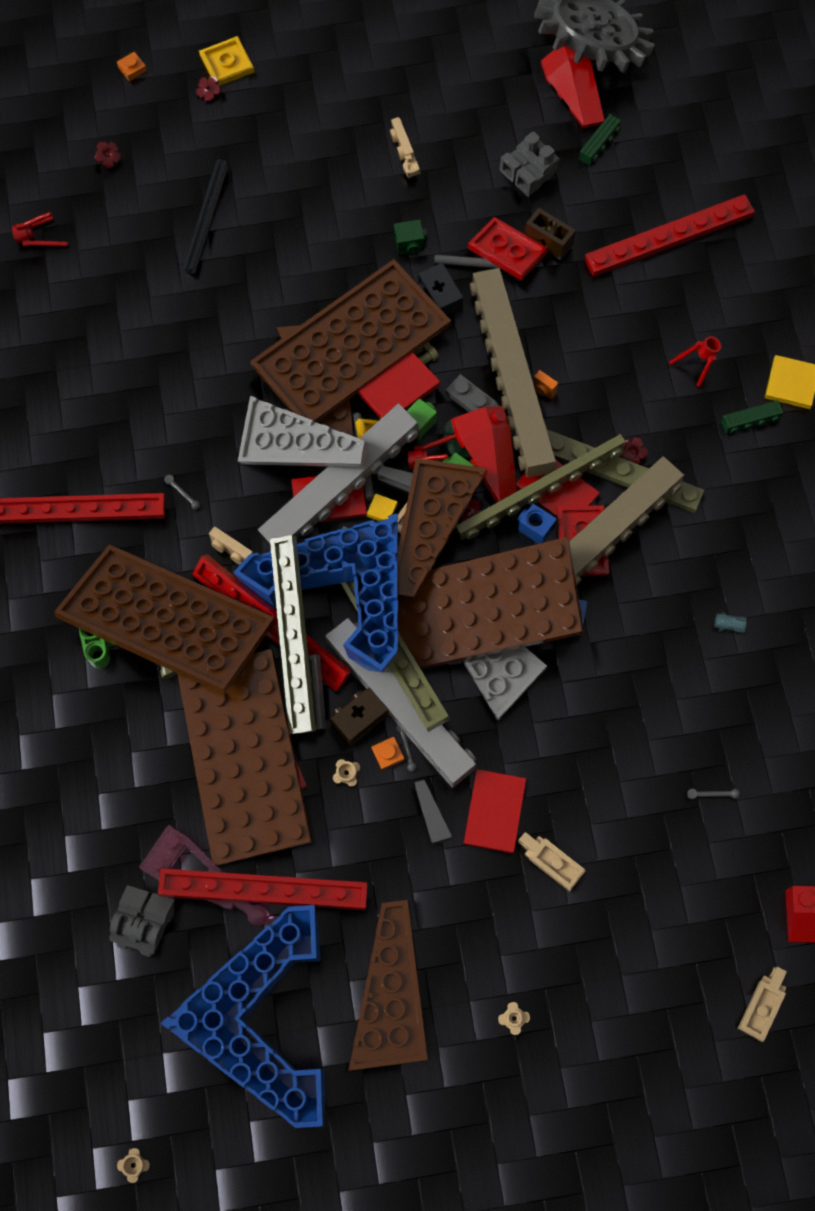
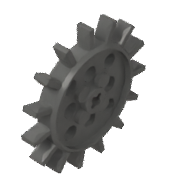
M539 0L534 13V18L542 20L538 32L540 34L556 35L553 49L557 50L564 46L575 52V63H579L583 56L596 60L598 71H603L606 62H614L622 73L626 72L630 61L640 68L646 56H650L655 45L649 42L653 29L638 27L643 15L641 13L630 15L623 8L625 0H619L616 3L611 0Z

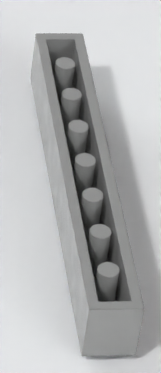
M398 403L359 438L369 444L365 467L328 466L258 529L260 534L269 544L270 539L294 535L298 541L301 537L309 535L316 523L327 519L331 514V510L336 505H342L354 489L358 490L365 484L366 478L372 473L376 474L386 460L397 456L401 451V447L406 442L410 443L418 436L420 430L416 420Z
M347 618L325 636L327 644L366 689L371 688L388 708L390 717L400 726L448 784L454 788L475 770V756L467 748L465 750L462 749L458 744L460 742L459 738L452 730L447 731L442 725L430 732L426 730L389 665L383 672L367 671L348 658L343 644L359 625L357 622L352 623Z

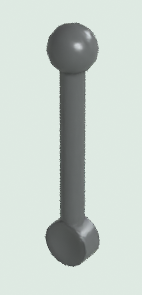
M172 475L165 477V483L172 485L191 503V507L194 510L200 508V502L194 501L174 482Z
M397 724V730L401 733L409 763L407 768L409 771L414 772L417 769V765L413 762L406 733Z
M690 789L687 792V797L692 800L696 797L731 796L737 799L741 793L738 789L697 792L695 789Z

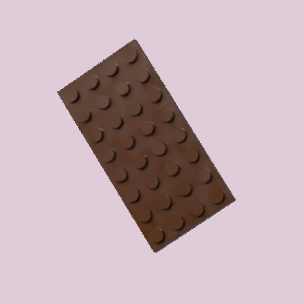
M393 259L255 357L250 363L291 412L317 423L356 395L358 390L448 328L451 325V320Z
M565 537L432 569L415 599L398 597V632L420 669L584 634L569 539Z
M112 545L107 546L54 611L55 617L222 694H225L275 623L273 616Z
M269 649L252 654L225 694L178 674L213 866L218 867L313 843L273 650Z

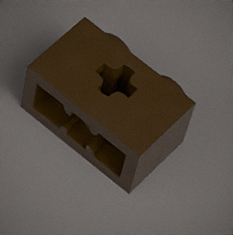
M538 208L526 222L525 235L547 247L548 253L559 260H562L574 244L576 230L541 208Z
M370 687L365 691L363 689L358 691L352 697L353 701L346 706H339L332 714V724L350 746L389 716L388 708ZM354 712L363 713V717H355Z

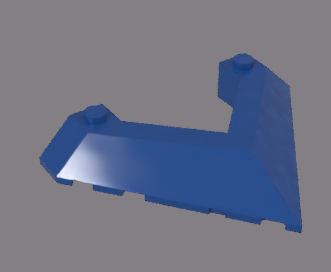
M397 514L389 515V519L378 522L372 520L354 525V527L344 530L343 528L307 538L305 542L297 544L301 590L354 581L359 626L343 646L348 658L367 671L383 672L398 654ZM257 552L248 555L233 572L234 575L274 609H277L271 552L260 555Z
M315 905L288 907L271 925H268L248 946L242 951L240 950L207 980L205 985L197 989L172 1015L160 1023L199 1054L207 1058L208 1061L235 1082L255 1095L257 1099L270 1109L277 1112L295 1128L324 1125L326 1102L325 1070H297L245 1019L295 963L321 961L320 933Z

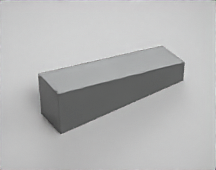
M381 465L377 473L379 480L404 491H410L413 473Z
M425 780L415 782V788L432 845L452 840V835Z

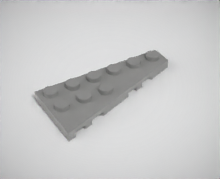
M250 396L238 462L251 465L365 467L369 444L364 440L336 431L326 425H321L311 419Z
M525 647L462 661L498 721L547 668V665Z

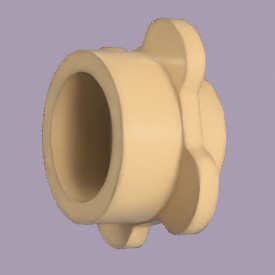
M343 759L338 760L336 763V774L333 775L334 782L337 784L341 782L347 783L350 787L357 784L356 775L360 771V765L357 762L351 763Z
M511 1002L508 1004L506 1012L499 1016L498 1021L501 1025L509 1028L511 1034L518 1035L523 1024L529 1022L530 1015L528 1012L520 1010L517 1003ZM512 1016H516L517 1020L512 1021Z
M133 1148L129 1150V1155L123 1160L118 1161L117 1168L127 1176L128 1182L134 1183L138 1181V1176L143 1171L149 1170L150 1163L141 1157L139 1149ZM132 1163L136 1164L135 1168L131 1167Z

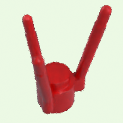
M51 212L12 226L16 243L22 242L24 247L31 245L59 247L69 245L68 242L31 240L34 237V227L53 221L54 218Z
M712 336L707 337L703 342L697 341L694 346L669 362L670 365H673L698 350L699 357L708 362L697 382V387L702 385L712 363L716 360L717 353L721 350L720 341Z
M456 434L423 446H416L414 451H408L410 470L414 469L416 458L433 461L447 459V454L428 456V452L423 451L456 439Z

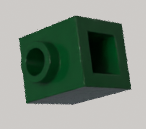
M420 220L394 224V237L398 255L415 254L419 251H424V242L428 241L426 228H422Z

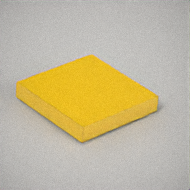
M238 36L199 51L210 77L215 76L219 80V86L254 73V67Z
M775 355L765 399L778 400L781 403L810 409L815 393V364Z

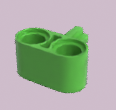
M79 628L86 659L95 668L106 667L111 660L110 647L116 645L95 635L88 636L89 632ZM103 651L100 658L93 659L95 652Z

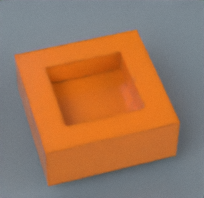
M135 52L117 61L118 68L128 81L147 71L145 64Z
M539 370L534 376V389L539 395L552 399L557 393L558 382Z
M394 737L371 747L382 771L405 761Z

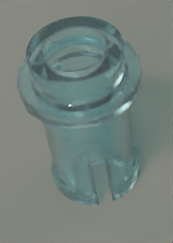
M725 612L717 613L714 627L719 628V631L728 629L744 633L747 618L725 615Z

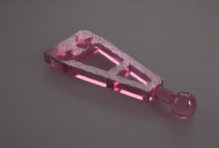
M170 825L166 827L139 866L140 869L159 881L161 868L171 869L185 847H187L209 869L207 872L223 873L188 837ZM206 900L231 911L234 907H237L246 913L250 923L256 926L264 924L268 919V911L262 905L253 906L248 902Z

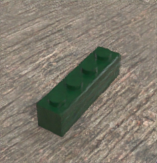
M609 114L581 149L579 160L589 166L596 162L599 154L605 151L606 145L610 144L614 135L620 132L621 120Z
M777 400L723 415L721 423L726 434H735L742 429L749 430L756 425L763 426L770 421L777 422L781 419L783 410Z

